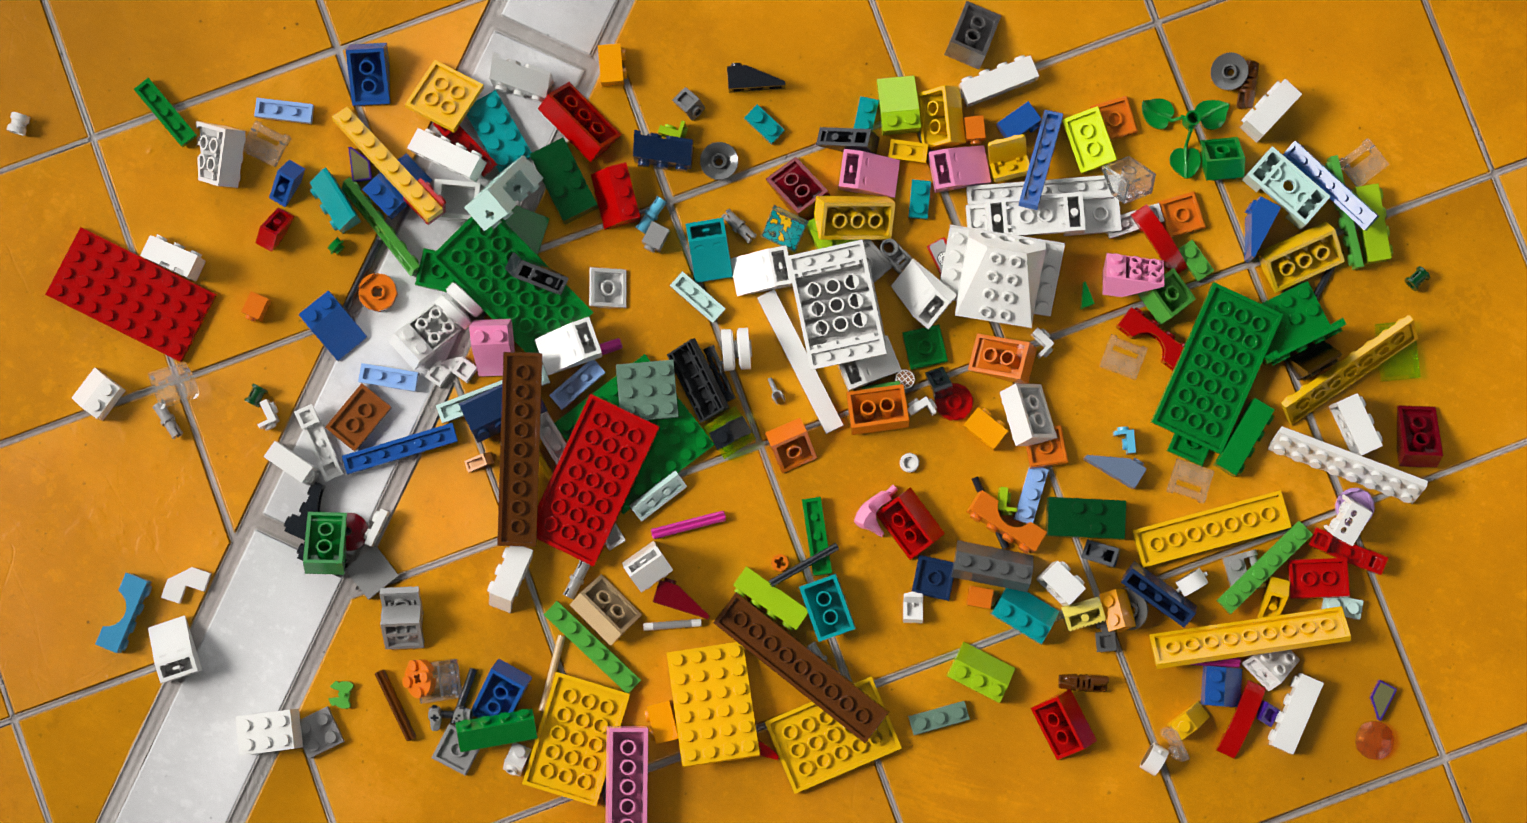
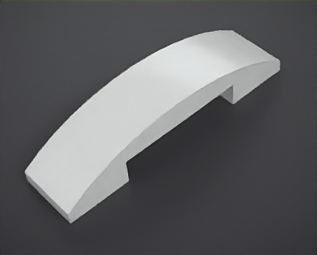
M310 404L294 411L317 459L325 482L344 474L314 406Z

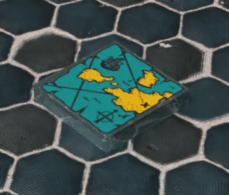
M774 205L761 237L780 246H787L788 250L795 253L809 221Z

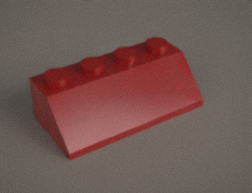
M570 82L549 93L538 107V110L590 162L601 156L622 135Z

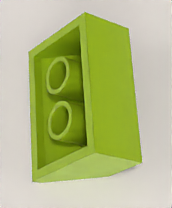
M963 642L946 676L1000 703L1015 668Z

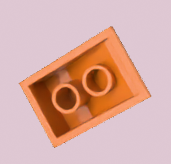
M977 334L968 370L1009 382L1028 384L1037 348L1030 342Z

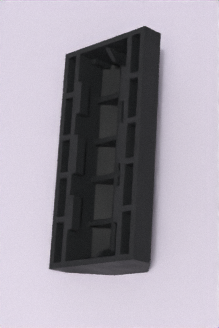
M695 338L690 339L667 354L669 360H674V371L700 423L729 409V405Z

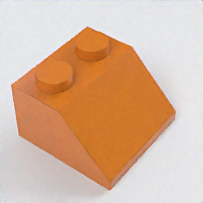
M801 418L765 433L782 473L817 458Z

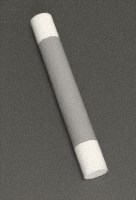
M701 619L643 623L644 631L702 626Z

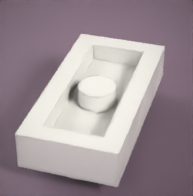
M384 509L376 511L372 519L374 524L371 529H367L364 535V539H366L364 544L371 547L375 546L390 512Z

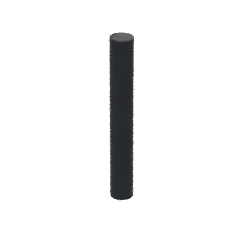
M474 668L469 669L455 710L459 706H465L477 672ZM452 718L450 723L456 724Z

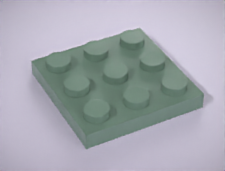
M674 360L616 365L620 408L645 420L678 418Z

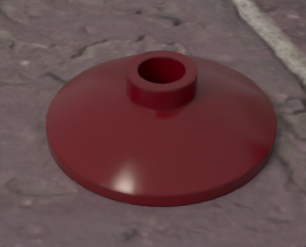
M347 513V528H350L352 532L350 535H346V551H354L364 545L366 540L364 535L368 525L360 515Z

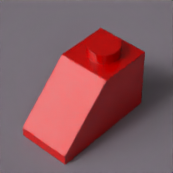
M277 208L260 226L255 243L272 252L283 240L295 216Z

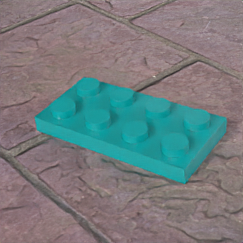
M494 90L475 101L467 113V117L490 157L498 164L496 167L499 173L523 155L527 159L531 158L529 155L532 153L497 91Z

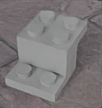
M419 586L380 588L379 594L382 604L380 625L385 649L424 648L422 631L424 611Z

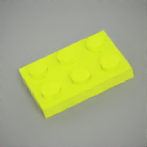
M1098 106L1062 120L1082 174L1118 160Z

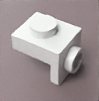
M1037 327L1031 336L1044 347L1037 357L1039 359L1042 356L1046 358L1053 351L1051 346L1054 342L1049 339L1050 334L1042 328L1040 330Z
M927 397L920 401L916 398L908 403L909 408L907 410L910 417L927 407L932 416L937 413L935 410L937 408L936 404L932 399L928 400Z
M265 399L260 402V405L268 420L259 423L258 427L267 431L276 427L275 423L279 422L276 414L278 409L275 403Z
M917 592L904 593L903 623H923V594Z
M516 742L513 743L504 761L503 770L510 775L521 776L531 749Z

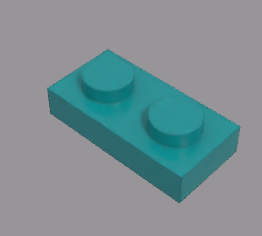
M860 96L854 128L873 130L879 100Z
M758 104L744 117L771 145L785 132Z
M912 179L908 218L927 220L931 181Z

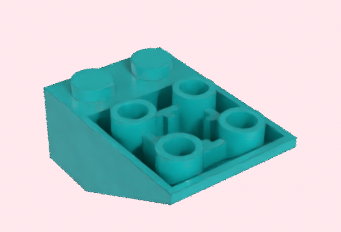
M717 218L687 223L686 230L695 283L733 277L724 219Z

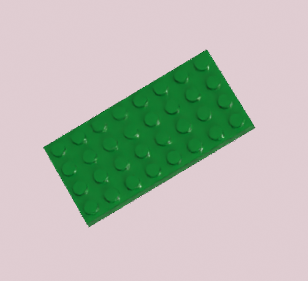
M471 216L430 257L492 319H512L514 341L526 353H539L535 339L567 324L590 317L594 313L567 285H565L561 295L513 277L505 270L513 252L528 257L546 267L548 266L502 219H500L502 222L494 229L489 227L484 231Z
M1213 282L1150 423L1217 454H1222L1283 314Z

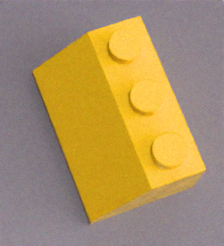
M944 85L917 93L922 143L929 144L928 149L953 147L966 143L960 87Z

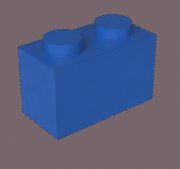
M1028 101L999 121L996 127L1004 138H1008L1014 135L1025 134L1028 131L1030 133L1034 132L1040 127L1039 123L1042 119Z

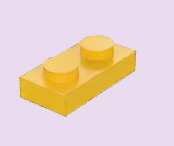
M891 139L888 157L926 163L929 144Z

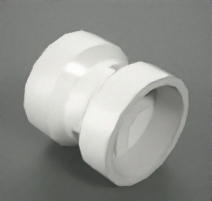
M12 112L10 116L11 123L8 124L7 131L25 136L27 132L25 126L29 124L31 118L17 112Z

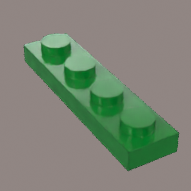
M146 78L134 88V91L181 147L186 146L197 137V134L150 78Z
M821 497L802 499L810 557L828 547ZM830 555L812 565L813 576L832 573Z

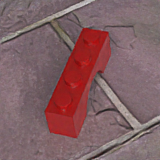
M1131 307L1115 327L1129 338L1140 334L1155 338L1162 349L1161 363L1173 371L1185 344L1182 342L1179 344L1175 341V336L1170 332L1162 331L1159 328L1160 325L1153 319L1149 321L1144 317L1145 313L1137 307L1135 309Z

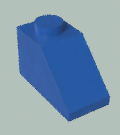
M289 159L278 169L269 198L286 207L302 181L305 168Z

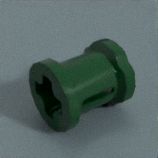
M1419 266L1410 277H1406L1404 280L1412 290L1418 291L1419 286L1431 277L1423 267Z
M253 383L251 392L244 400L259 408V403L268 391Z

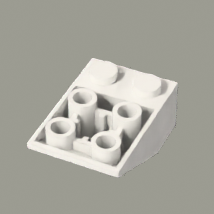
M787 246L769 248L731 258L737 296L793 286L787 260Z
M914 258L891 285L913 317L927 329L938 320L957 296Z
M436 303L397 330L389 342L414 371L461 331L442 312L443 310Z
M589 317L567 324L535 339L539 353H543L542 361L547 376L602 357V352Z
M888 336L883 337L887 354L838 364L848 391H853L861 386L868 385L901 371Z
M654 541L622 562L624 569L640 592L649 589L654 583L673 571Z
M186 616L148 628L154 663L160 683H167L203 671Z

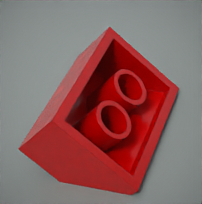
M627 162L608 166L591 174L604 230L641 221Z
M911 487L876 513L909 560L945 534Z
M1071 689L1031 707L1057 760L1081 751L1097 741Z

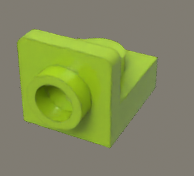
M683 120L679 130H676V127L665 124V126L660 125L658 135H661L663 138H666V136L685 138L688 127H685L686 122Z
M999 487L998 511H1001V515L1012 516V513H1016L1018 508L1006 507L1007 504H1010L1011 492H1008L1007 487Z

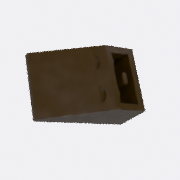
M1323 340L1292 356L1286 362L1296 379L1303 378L1305 381L1339 362L1338 357L1342 356V353Z

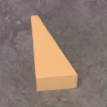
M487 452L468 459L464 463L467 471L472 472L494 464L491 452Z

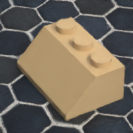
M602 574L588 585L570 604L610 646L642 616Z

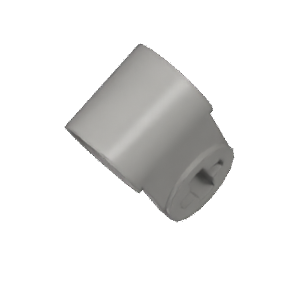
M886 239L880 245V252L900 275L902 270L911 262L912 257L893 239ZM889 243L893 246L894 250L892 253L885 252V244Z

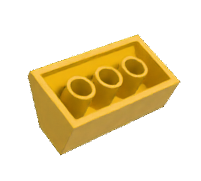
M816 196L814 217L818 237L820 240L891 239L895 202L887 196Z
M1327 222L1257 252L1261 268L1275 293L1345 262L1336 230Z

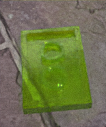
M1396 322L1375 324L1376 337L1383 330L1395 325ZM1414 341L1379 365L1381 382L1421 377L1417 341Z

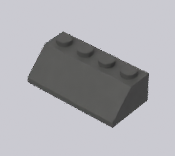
M957 541L951 577L1024 592L1028 591L1033 572V555Z

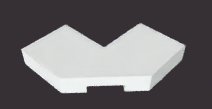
M463 356L435 361L425 377L440 388L452 373L468 384L476 373L477 367Z
M191 567L167 579L161 598L181 604L186 587L189 586L205 592L212 573Z

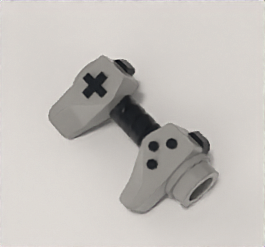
M432 705L428 712L431 730L437 731L440 729L442 718H453L455 722H461L466 719L472 720L473 710L465 706H459L455 711L441 710L440 706Z

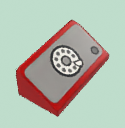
M945 237L927 246L940 276L947 245Z

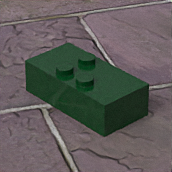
M564 137L529 154L537 171L543 177L542 181L565 225L599 208Z
M1048 497L1046 499V537L1125 539V500Z

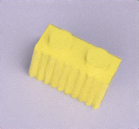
M1099 597L1061 607L1069 631L1076 628L1079 629L1080 627L1083 628V626L1086 627L1087 625L1090 626L1091 624L1094 625V623L1105 622L1106 620Z

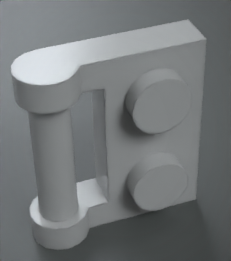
M1257 549L1222 558L1230 587L1247 571L1244 558L1249 557L1251 566L1257 561ZM1266 581L1257 589L1267 587Z

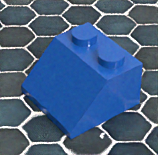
M1203 666L1201 704L1237 707L1241 697L1242 669Z

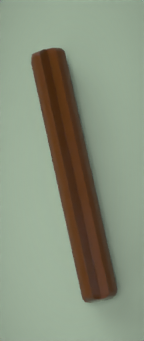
M380 670L376 672L377 681L406 741L415 739L416 734L386 671Z

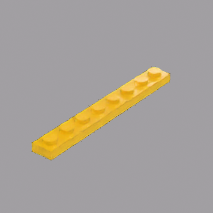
M348 107L332 116L333 122L427 222H430L443 212V208Z

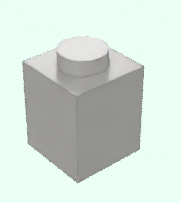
M652 221L642 240V244L645 245L644 248L652 253L655 251L660 253L670 234L669 229Z

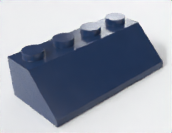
M502 384L459 403L477 443L501 433ZM541 396V414H542V413L547 412L548 410H547L546 405H545V403H544V401H543V398H542V396Z

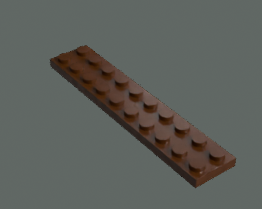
M503 352L497 546L536 547L543 353Z
M737 592L713 622L862 742L866 743L888 715V710Z

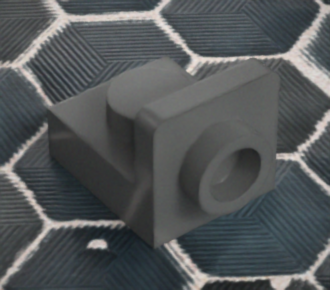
M686 87L672 99L692 121L705 110L701 100Z

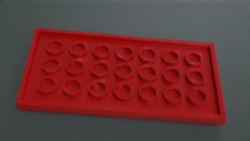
M80 227L45 294L181 363L217 296Z
M590 394L538 504L537 539L594 567L660 426Z

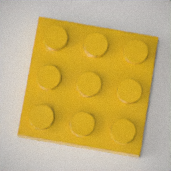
M434 60L405 103V107L455 133L484 89V85Z

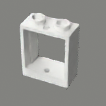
M435 179L434 192L442 197L444 196V186L475 189L474 197L484 189L482 184L478 182ZM444 213L436 220L466 222L471 215Z
M274 441L264 455L267 460L303 484H313L319 476L317 472L320 469L279 442Z

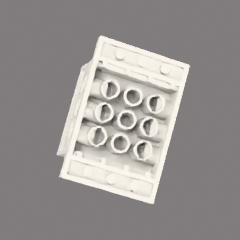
M950 225L940 281L957 295L953 300L956 301L955 316L1032 328L1034 314L1051 316L1065 243Z
M863 240L787 256L810 370L887 354L883 338L885 334Z

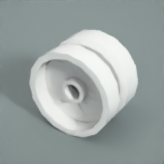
M452 282L446 291L453 300L450 301L445 295H440L435 300V303L443 309L442 312L454 323L457 322L466 330L472 321L465 313L468 312L477 318L484 310Z
M738 328L737 340L733 339V331L731 329L721 330L724 371H732L736 368L735 358H739L741 370L751 369L750 357H752V349L748 328Z

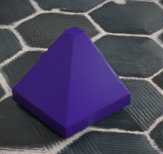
M1262 700L1257 712V719L1272 727L1280 710Z

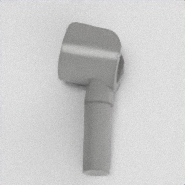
M768 378L767 380L773 392L771 395L772 399L778 405L777 398L782 397L785 401V396L776 388L773 379Z

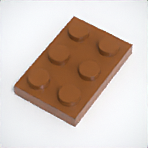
M361 383L325 428L356 452L392 407Z

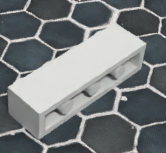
M1021 55L1015 58L1012 63L1004 62L997 65V69L992 71L986 69L974 78L972 76L963 78L959 87L968 108L1038 80L1039 75L1031 55L1027 57Z
M417 129L407 147L411 152L475 183L477 182L487 164L482 159L480 153L474 150L470 153L466 151L467 148L459 143L453 145L451 140L444 136L438 138L435 136L436 133L429 129H425V131Z
M1298 673V676H1294L1291 682L1292 690L1290 694H1286L1283 704H1285L1283 711H1279L1275 720L1277 725L1268 735V740H1270L1268 745L1288 754H1294L1324 683L1301 673Z

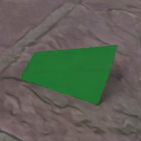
M1086 281L1082 283L1080 310L1095 304Z

